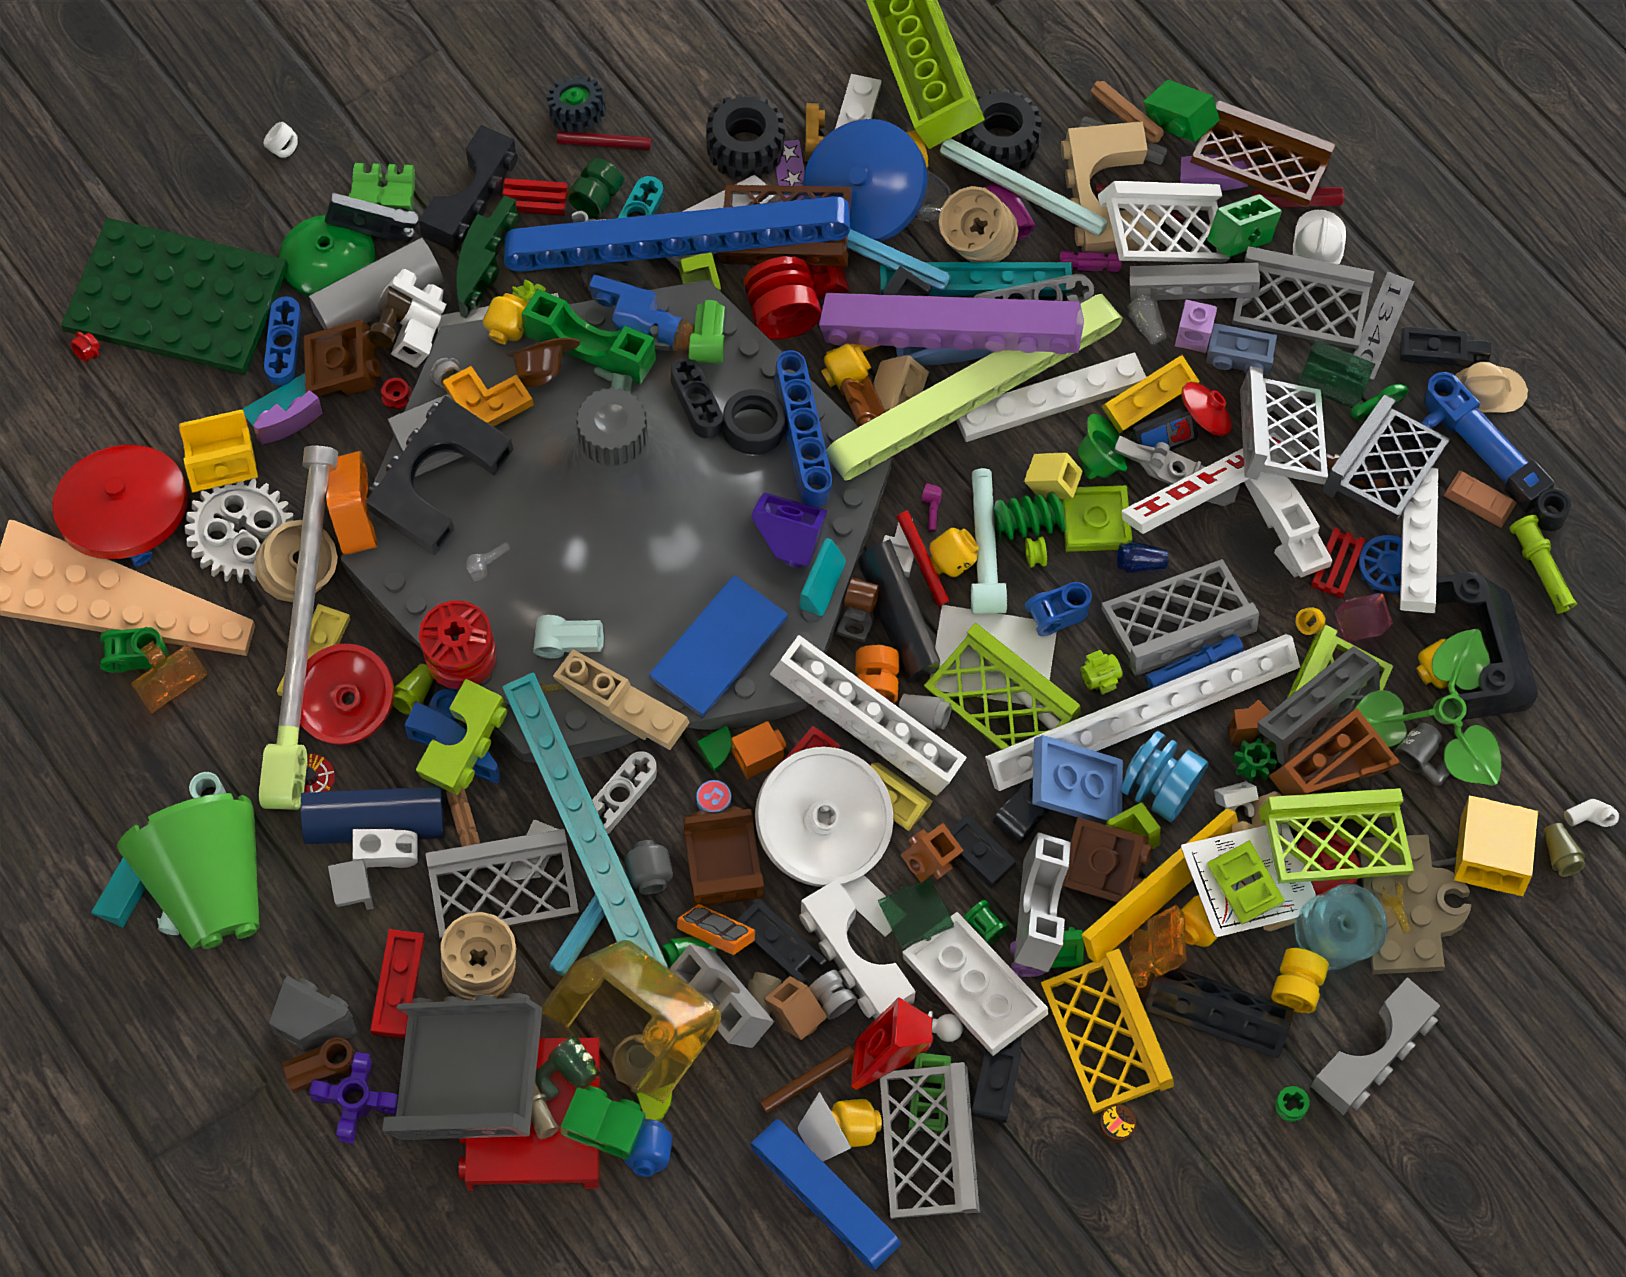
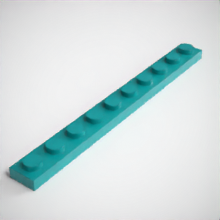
M534 672L502 686L644 1002L677 988Z

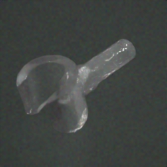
M507 542L485 555L473 554L468 557L466 565L473 580H481L489 574L486 565L511 549Z

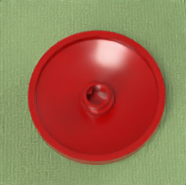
M141 445L113 446L86 456L67 471L54 493L52 502L53 517L60 534L75 550L100 559L128 558L153 549L176 530L187 509L188 491L179 467L164 453Z

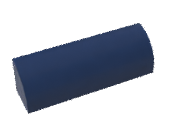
M441 787L301 793V824L304 844L353 842V829L406 830L416 833L417 839L444 838V798Z

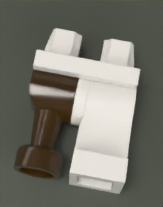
M402 269L382 291L381 299L377 306L379 312L382 313L380 322L374 323L371 326L367 337L371 343L378 347H391L396 336L393 326L396 321L401 323L402 328L391 355L417 368L430 353L433 345L431 341L446 304L442 302L443 289L434 284H428L422 291L414 287L417 279L415 274ZM407 346L417 353L408 354L404 351L403 347Z

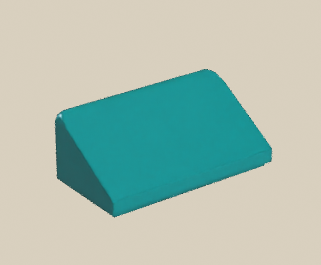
M824 539L800 596V609L818 616L824 615L846 564L844 555L832 539Z
M124 857L91 912L93 915L122 928L146 889Z

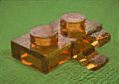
M152 641L141 650L153 668L130 684L147 710L153 713L204 678L208 673L189 645H185L166 658L160 647H156Z

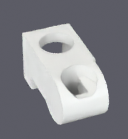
M353 829V861L363 859L366 870L367 867L391 866L405 868L413 866L418 862L417 834L412 831L394 829Z

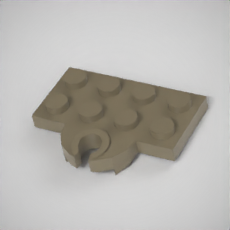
M1428 835L1406 836L1414 868L1411 874L1361 878L1372 975L1443 971L1445 964L1441 937L1452 936L1461 930L1470 914L1471 904L1465 903L1459 908H1452L1445 903L1444 897L1446 895L1455 894L1464 898L1469 896L1470 890L1465 883L1454 881L1455 873L1444 868L1432 867ZM1377 837L1362 838L1360 841L1376 854L1384 844ZM1387 846L1380 857L1391 865H1402L1400 855ZM1358 851L1360 868L1367 867L1372 860Z

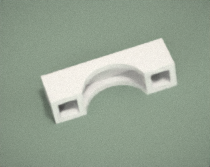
M835 879L801 901L802 914L799 917L802 924L809 933L814 931L821 940L819 947L827 960L831 961L834 959L841 969L838 973L843 978L844 985L848 989L854 988L860 997L858 1004L868 1018L872 1016L874 1019L878 1018L898 997L909 1004L914 1003L916 991L896 963L886 965L873 964L860 958L851 948L847 939V931L855 919L856 905L838 879Z

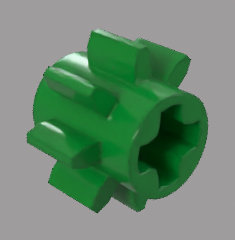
M1260 738L1251 744H1248L1245 740L1242 741L1241 752H1235L1232 760L1240 763L1236 774H1243L1249 778V783H1252L1254 779L1259 777L1266 781L1270 774L1268 769H1275L1277 760L1270 758L1274 747H1267L1262 744ZM1253 758L1257 759V763H1253Z

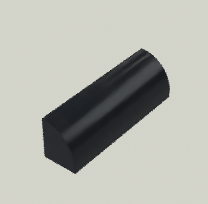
M891 539L886 540L865 551L858 558V564L865 581L879 585L875 606L892 648L899 652V665L908 683L935 673L939 669L940 658Z

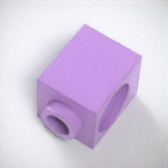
M1186 300L1175 346L1206 353L1217 307Z

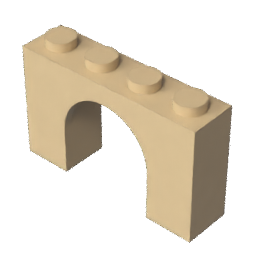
M1143 121L1069 128L1065 141H1061L1062 159L1068 160L1069 169H1066L1065 172L1067 188H1072L1074 197L1070 200L1107 220V226L1099 236L1079 226L1075 227V242L1077 246L1082 247V252H1104V255H1107L1108 252L1118 253L1108 208L1100 207L1099 201L1091 190L1090 179L1097 172L1108 167L1144 163L1148 149ZM1146 209L1143 212L1152 222L1157 224L1159 216L1151 209ZM1119 210L1120 216L1130 224L1134 217L1127 210ZM1137 221L1133 228L1146 239L1150 231ZM1127 235L1128 251H1138L1141 246ZM1154 236L1150 243L1158 249L1160 240Z

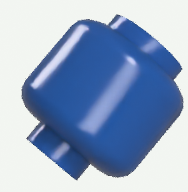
M645 1119L630 1159H623L624 1163L633 1169L636 1175L650 1177L654 1173L661 1172L667 1168L673 1138L671 1133L665 1128V1125L656 1120Z

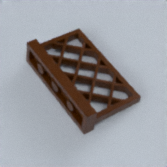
M1218 100L1216 108L1220 121L1201 137L1190 162L1308 207L1323 174H1325L1335 144ZM1214 133L1220 134L1227 138L1217 140ZM1243 144L1249 145L1257 149L1247 151ZM1234 145L1238 151L1235 154L1227 155L1222 148ZM1214 149L1219 157L1212 159L1202 155V152ZM1272 154L1286 160L1276 162ZM1263 156L1268 164L1256 166L1252 158ZM1244 161L1248 168L1241 170L1234 167L1232 163ZM1302 166L1310 168L1315 171L1305 173ZM1293 167L1297 175L1285 177L1281 169ZM1273 171L1277 180L1270 181L1265 179L1262 174ZM1303 183L1307 193L1294 190L1291 185Z
M726 185L723 208L733 207V194L747 195L752 200L748 205L761 204L769 195H778L783 202L795 201L800 196H809L811 199H816V196H821L820 198L843 196L849 203L850 215L852 189L851 187ZM848 236L839 241L716 253L722 264L758 265L769 259L784 256L803 259L808 266L847 267Z

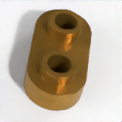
M806 103L805 161H809L817 145L825 138V136H818L819 129H825V110H819V103Z

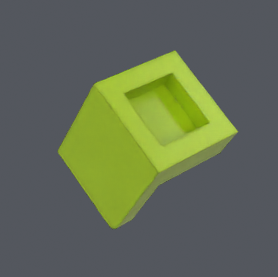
M712 252L681 259L677 263L683 284L709 280L719 291L721 290Z
M1142 802L1106 822L1108 826L1119 827L1149 836L1147 844L1153 845V849L1160 846V826Z

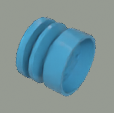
M1156 731L1149 741L1140 747L1130 762L1120 792L1130 796L1137 786L1140 785L1135 801L1141 803L1153 793L1156 797L1151 811L1172 823L1190 799L1203 777L1209 762L1190 750L1186 751L1178 761L1175 760L1173 757L1178 743L1171 740L1164 750L1161 751L1160 749L1166 736Z

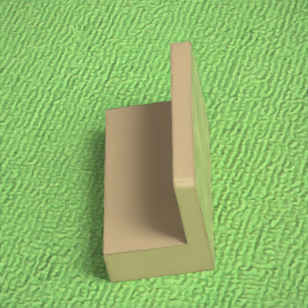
M909 355L883 360L879 364L873 387L886 412L923 392L929 371Z

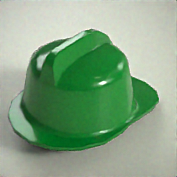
M1098 414L1088 416L1087 434L1077 449L1085 476L1088 479H1093L1096 476L1106 478L1118 470L1123 472L1127 470L1125 456L1113 451L1120 436L1111 423Z

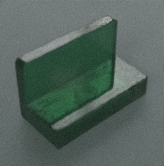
M1315 340L1297 385L1321 390L1322 397L1353 408L1360 403L1376 363Z

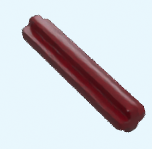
M1317 187L1309 206L1342 205L1345 199L1343 187ZM1293 188L1299 192L1307 193L1306 188ZM1254 189L1251 197L1258 194L1262 195L1276 207H1305L1262 189Z

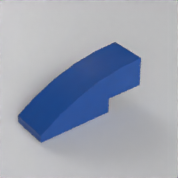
M415 702L405 723L408 739L428 746L432 739L444 745H455L462 741L467 733V730L454 720L418 702ZM488 751L483 758L478 757L472 768L475 771L474 776L498 784L500 780L498 764Z

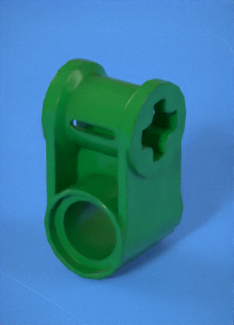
M152 627L127 630L112 629L104 631L100 635V642L104 644V658L100 661V668L103 671L121 673L128 670L154 669L163 665L168 659V648L159 632ZM156 644L152 650L144 651L148 645Z

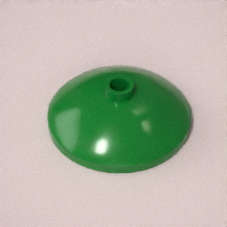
M325 215L308 218L290 230L282 242L279 258L286 259L288 263V269L284 278L293 289L309 297L374 263L376 254L371 236L326 224L324 222ZM326 243L329 244V245L326 246V247H321V246H320V245L326 244Z

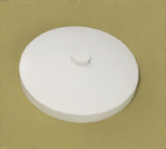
M815 747L789 756L779 763L767 776L759 791L756 802V829L761 845L770 860L789 877L812 886L824 887L835 879H838L840 884L843 885L867 873L883 856L892 835L893 807L884 782L868 763L842 749Z

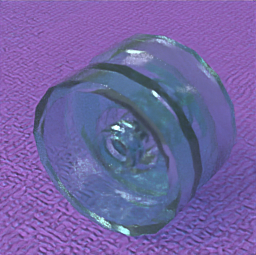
M1341 884L1306 901L1299 910L1298 918L1295 920L1296 940L1301 949L1312 951L1324 957L1329 963L1328 969L1340 970L1369 958L1379 951L1385 942L1387 934L1386 914L1379 900L1369 890L1356 884Z

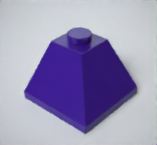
M763 492L751 517L775 557L783 559V562L789 566L799 568L803 567V565L809 567L828 510Z

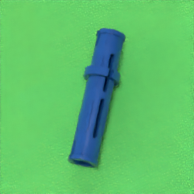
M1232 634L1212 645L1205 644L1200 647L1199 651L1166 665L1157 671L1146 674V684L1150 690L1243 652V644L1236 634Z

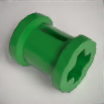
M987 900L978 902L963 917L989 946L998 941L1009 928L1006 921L1001 922L989 909Z

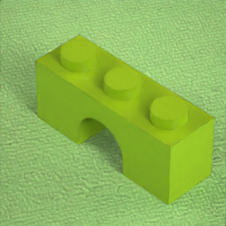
M465 679L449 710L454 718L467 724V733L463 740L455 745H444L432 739L416 768L420 777L457 796L462 788L466 789L473 779L475 771L472 768L478 757L483 758L490 747L491 740L489 737L495 727L499 728L506 718L508 710L505 709L507 704L503 697Z

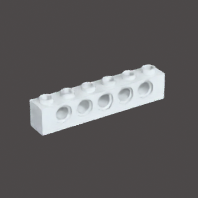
M800 635L797 636L770 673L780 683L936 796L950 783L967 758Z

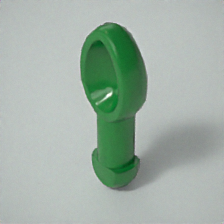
M1403 384L1390 385L1384 388L1377 396L1354 406L1351 410V416L1356 421H1361L1365 419V416L1371 414L1383 395L1394 399L1395 405L1408 394L1409 390Z

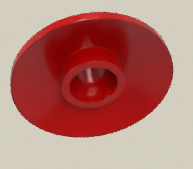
M1187 382L1182 387L1181 395L1184 405L1191 416L1208 432L1217 436L1227 435L1232 429V421L1225 406L1226 401L1218 391H1211L1198 382Z

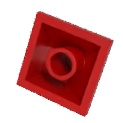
M898 997L855 1039L851 1087L858 1090L910 1063L919 1053H925L933 1041V1018Z

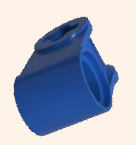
M1072 582L1049 592L1034 595L1025 602L1024 607L1026 612L1032 614L1037 624L1036 631L1038 635L1048 636L1060 629L1084 621L1088 616L1092 594L1087 585L1080 582ZM1076 600L1082 605H1072L1068 601Z

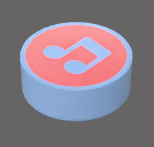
M710 780L703 783L697 791L698 808L700 811H707L710 814L724 812L731 805L730 789L725 783L718 780Z

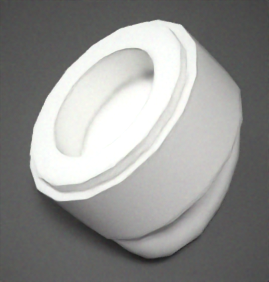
M279 122L271 128L263 143L264 147L281 158H286L295 151L298 140L291 127L284 122ZM290 139L288 147L285 150H282V148Z

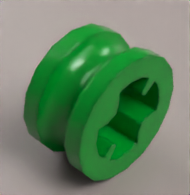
M1289 1086L1280 1091L1275 1101V1110L1281 1119L1287 1122H1296L1304 1117L1309 1108L1310 1100L1303 1089L1297 1086ZM1293 1097L1299 1100L1297 1107H1301V1110L1293 1108L1291 1111L1285 1108L1287 1101H1283V1099L1291 1100Z

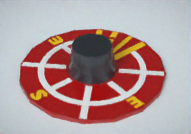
M307 754L304 793L329 792L335 782V771L331 763L323 756Z

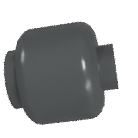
M643 840L633 845L634 849L630 850L624 859L627 878L631 887L639 890L644 895L656 894L665 890L673 877L668 850L662 845L654 844L652 840Z

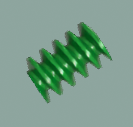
M1054 492L1047 494L1046 501L1041 494H1036L1033 498V503L1028 496H1022L1020 505L1014 497L1009 498L1007 507L1001 499L995 502L994 523L999 541L1001 540L1002 532H1006L1009 540H1013L1015 530H1019L1022 538H1026L1028 528H1032L1035 536H1039L1041 526H1045L1048 534H1052L1054 524H1058L1061 532L1066 530L1063 503Z

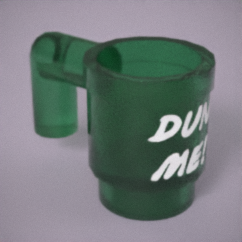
M572 1036L560 1043L549 1054L548 1060L536 1070L535 1083L540 1091L547 1096L548 1101H551L560 1094V1091L549 1078L557 1070L576 1089L577 1087L582 1089L587 1087L599 1076L600 1071L595 1066V1060L583 1047L581 1041L577 1036Z

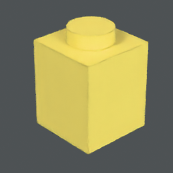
M1068 453L1034 454L1024 482L1035 494H1041L1044 499H1046L1049 492H1054L1058 499H1073L1083 471Z

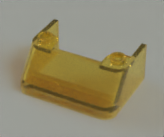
M621 940L574 962L542 1005V1013L569 1027L593 993L606 979L653 1016L643 1031L642 1039L645 1048L655 1055L656 1058L637 1082L635 1088L664 1103L717 1030L721 1021V1014L714 1003L640 946L629 940Z

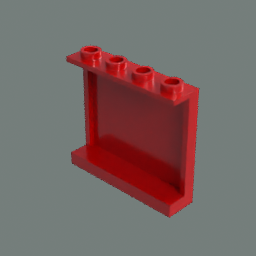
M539 1038L535 1083L540 1093L547 1096L546 1104L556 1124L559 1126V1130L552 1136L541 1140L537 1137L532 1124L530 1125L529 1136L460 1138V1144L466 1143V1157H459V1179H465L468 1191H473L474 1185L548 1183H584L585 1189H599L600 1150L561 1135L560 1129L577 1087L586 1089L587 1086H593L600 1089L599 1038ZM582 1044L586 1049L584 1053H589L592 1058L588 1057V1060L584 1061L582 1051L576 1052L575 1045L580 1046Z

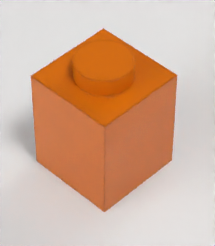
M768 721L731 738V752L746 779L777 766L783 761L784 749L786 748L785 740L778 729L773 731Z

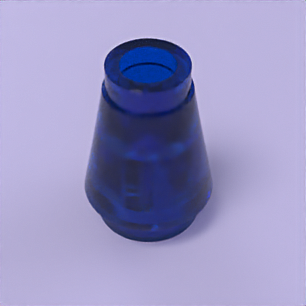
M1129 540L1127 543L1121 542L1118 547L1117 566L1119 569H1125L1126 573L1166 569L1168 565L1167 549H1161L1133 540Z

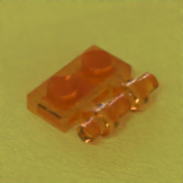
M1177 905L1149 919L1148 930L1136 929L1133 932V938L1129 942V951L1131 956H1133V960L1130 963V976L1133 978L1136 987L1143 988L1147 986L1151 972L1156 977H1159L1186 962L1185 914Z

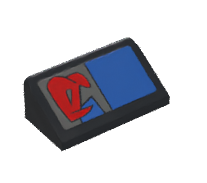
M1185 406L1134 426L1131 441L1149 447H1155L1157 443L1163 442L1169 445V450L1171 451L1197 440V424Z

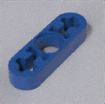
M287 296L276 299L271 305L264 360L267 379L270 383L277 386L290 383L296 374L302 314L299 303L294 298ZM285 309H291L287 316L288 325L283 324L281 315L284 314ZM281 335H287L292 338L291 343L285 347L276 346L274 341ZM278 357L283 358L285 368L281 370V373L277 374L275 370L279 366Z

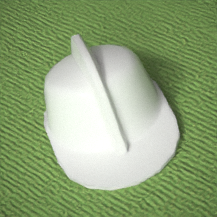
M1312 210L1303 214L1296 225L1293 255L1340 264L1346 239V228L1342 220L1334 213L1326 210Z

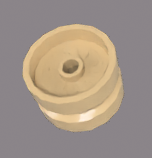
M303 520L289 521L280 525L266 537L256 551L254 568L257 580L267 593L279 600L293 602ZM324 529L322 530L315 593L328 583L336 570L338 559L335 543Z

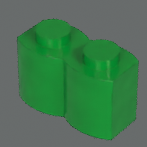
M587 1086L586 1089L577 1087L560 1127L561 1135L579 1143L595 1147L610 1155L629 1160L645 1122V1113L640 1111L641 1106L627 1099H621L620 1102L612 1101L606 1098V1092L593 1086Z

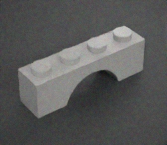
M1038 832L1024 858L1015 963L1048 972L1063 946L1065 919L1057 917V907L1062 884L1069 868L1071 844L1069 841Z
M1407 977L1384 1002L1378 1012L1386 1031L1384 1046L1379 1051L1366 1056H1353L1339 1051L1316 1076L1311 1087L1343 1116L1351 1107L1357 1111L1370 1097L1366 1090L1374 1082L1380 1086L1392 1073L1393 1069L1389 1065L1393 1060L1398 1057L1403 1061L1416 1046L1412 1042L1413 1038L1419 1032L1425 1036L1438 1022L1434 1015L1440 1005Z

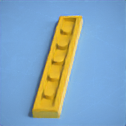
M1226 808L1187 843L1232 833V824L1238 823L1236 812ZM1182 848L1082 933L1089 959L1098 964L1106 957V953L1115 949L1193 880Z

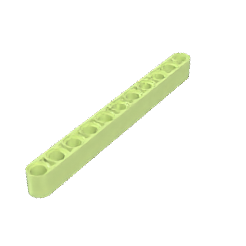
M1103 294L1095 295L1081 303L1084 326L1079 350L1108 335L1122 322L1123 318ZM1012 350L993 352L840 437L826 449L827 457L842 478L850 480L1074 353L1056 354L1053 352L1037 351L1025 353Z

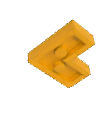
M472 366L443 380V386L453 401L492 427L534 406L533 398L517 375L488 390Z

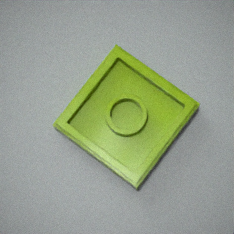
M1127 485L1077 487L1073 499H1061L1066 520V530L1064 532L1066 552L1132 549L1131 526L1122 520V510L1129 507Z

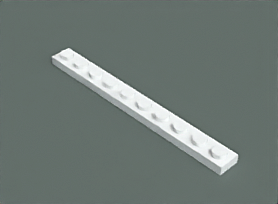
M1285 634L986 756L994 788L1001 791L1033 777L1034 738L1041 735L1098 751L1300 668L1292 636Z

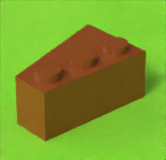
M1356 708L1328 728L1269 775V777L1284 796L1320 794L1384 773L1399 764L1400 761L1359 709Z

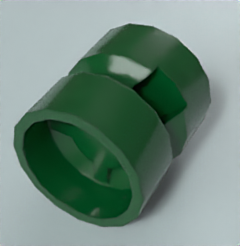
M591 158L581 172V178H577L567 192V199L577 211L585 212L590 218H600L611 202L610 196H615L623 185L624 177L610 162L601 158Z

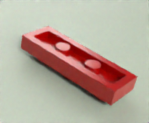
M389 929L370 1030L372 1035L405 1039L408 1015L398 1010L397 1006L398 1004L412 1003V999L415 998L425 942L424 933Z

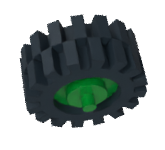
M574 75V80H570L568 76L564 78V83L557 81L555 83L556 88L551 87L549 89L550 94H547L550 116L555 126L558 125L559 129L563 131L567 127L568 132L572 133L574 128H578L579 132H584L583 127L587 126L590 130L594 128L593 122L599 124L602 121L601 117H605L606 105L602 87L600 84L598 85L597 80L593 79L591 81L589 76H584L583 80H581L580 75Z

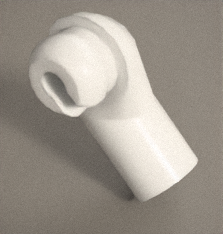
M1590 799L1564 811V817L1570 826H1575L1588 820L1600 826L1608 827L1614 826L1618 822L1619 813L1611 805L1596 799Z

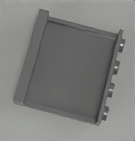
M521 993L508 994V998L497 999L491 995H477L475 1000H465L460 997L449 996L444 998V1002L414 998L412 1003L398 1004L397 1009L407 1014L408 1020L396 1117H384L382 1131L399 1140L529 1136L542 1007L531 1001L528 995Z

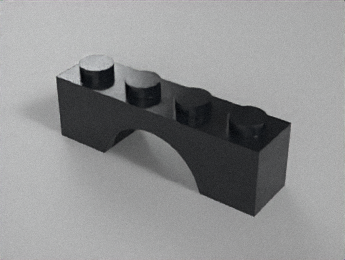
M483 125L479 127L466 147L468 166L476 174L473 182L458 194L434 196L419 219L421 236L454 252L460 243L464 242L477 214L484 215L488 200L492 194L496 195L499 192L503 177L507 171L513 170L518 159L514 139Z

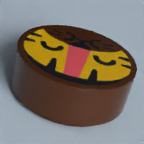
M1111 1105L1101 1115L1099 1121L1100 1131L1111 1142H1125L1132 1137L1135 1131L1136 1117L1132 1110L1124 1105Z

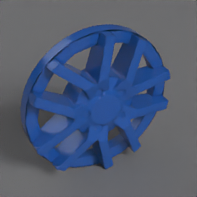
M1393 535L1378 536L1367 542L1363 547L1358 559L1359 570L1362 580H1365L1372 590L1377 589L1382 592L1392 593L1393 595H1397L1400 592V586H1396L1394 578L1398 577L1401 581L1400 553L1402 550V538ZM1384 542V551L1374 545ZM1390 542L1398 544L1396 552L1389 550ZM1367 551L1377 556L1378 559L1367 556ZM1365 563L1373 567L1367 571L1365 568ZM1378 572L1381 576L1375 581L1371 578V575ZM1387 579L1389 586L1382 585L1381 583Z

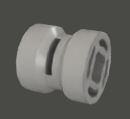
M831 970L820 976L809 987L816 1000H819L823 1005L822 1009L829 1020L845 1013L857 1001L853 992L843 986V978L837 970Z

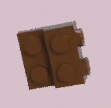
M362 319L304 336L306 393L310 390L316 396H321L342 390L346 395L376 387V377L381 376V367L375 358V349L379 347L369 341L367 335L371 327Z
M1078 817L1070 844L1069 868L1062 886L1119 902L1143 881V879L1138 878L1141 865H1148L1153 850V845L1147 844L1149 836Z

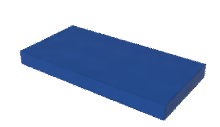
M733 575L649 673V679L703 719L788 619V614L740 578Z

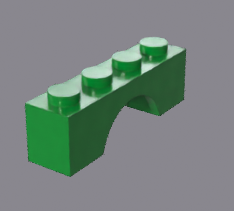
M536 290L522 312L525 336L539 342L557 338L578 339L580 345L566 352L567 354L612 373L629 375L632 377L633 382L640 385L656 360L654 337L627 326L615 332L598 329L582 320L571 309L567 301L542 290Z

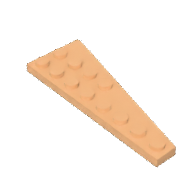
M14 520L8 521L0 546L1 616L98 632L112 629L127 630L152 627L159 632L165 643L247 656L255 629L252 619L111 560L85 555L75 550L67 542Z

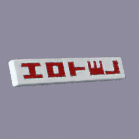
M1275 432L1269 435L1278 444L1284 441ZM1292 447L1285 449L1292 456L1298 454ZM1243 448L1122 510V520L1144 534L1250 479L1244 475ZM1276 454L1270 457L1271 462H1283Z

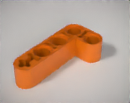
M361 451L338 456L337 468L335 471L329 472L327 506L344 556L378 547L375 530L366 504L368 472Z

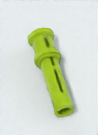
M1529 515L1513 523L1509 529L1512 534H1516L1524 549L1522 551L1523 557L1532 561L1556 608V612L1563 613L1570 610L1568 606L1570 605L1573 608L1577 603L1573 599L1549 552L1551 550V543L1549 539L1544 538L1537 525L1539 522L1536 515Z

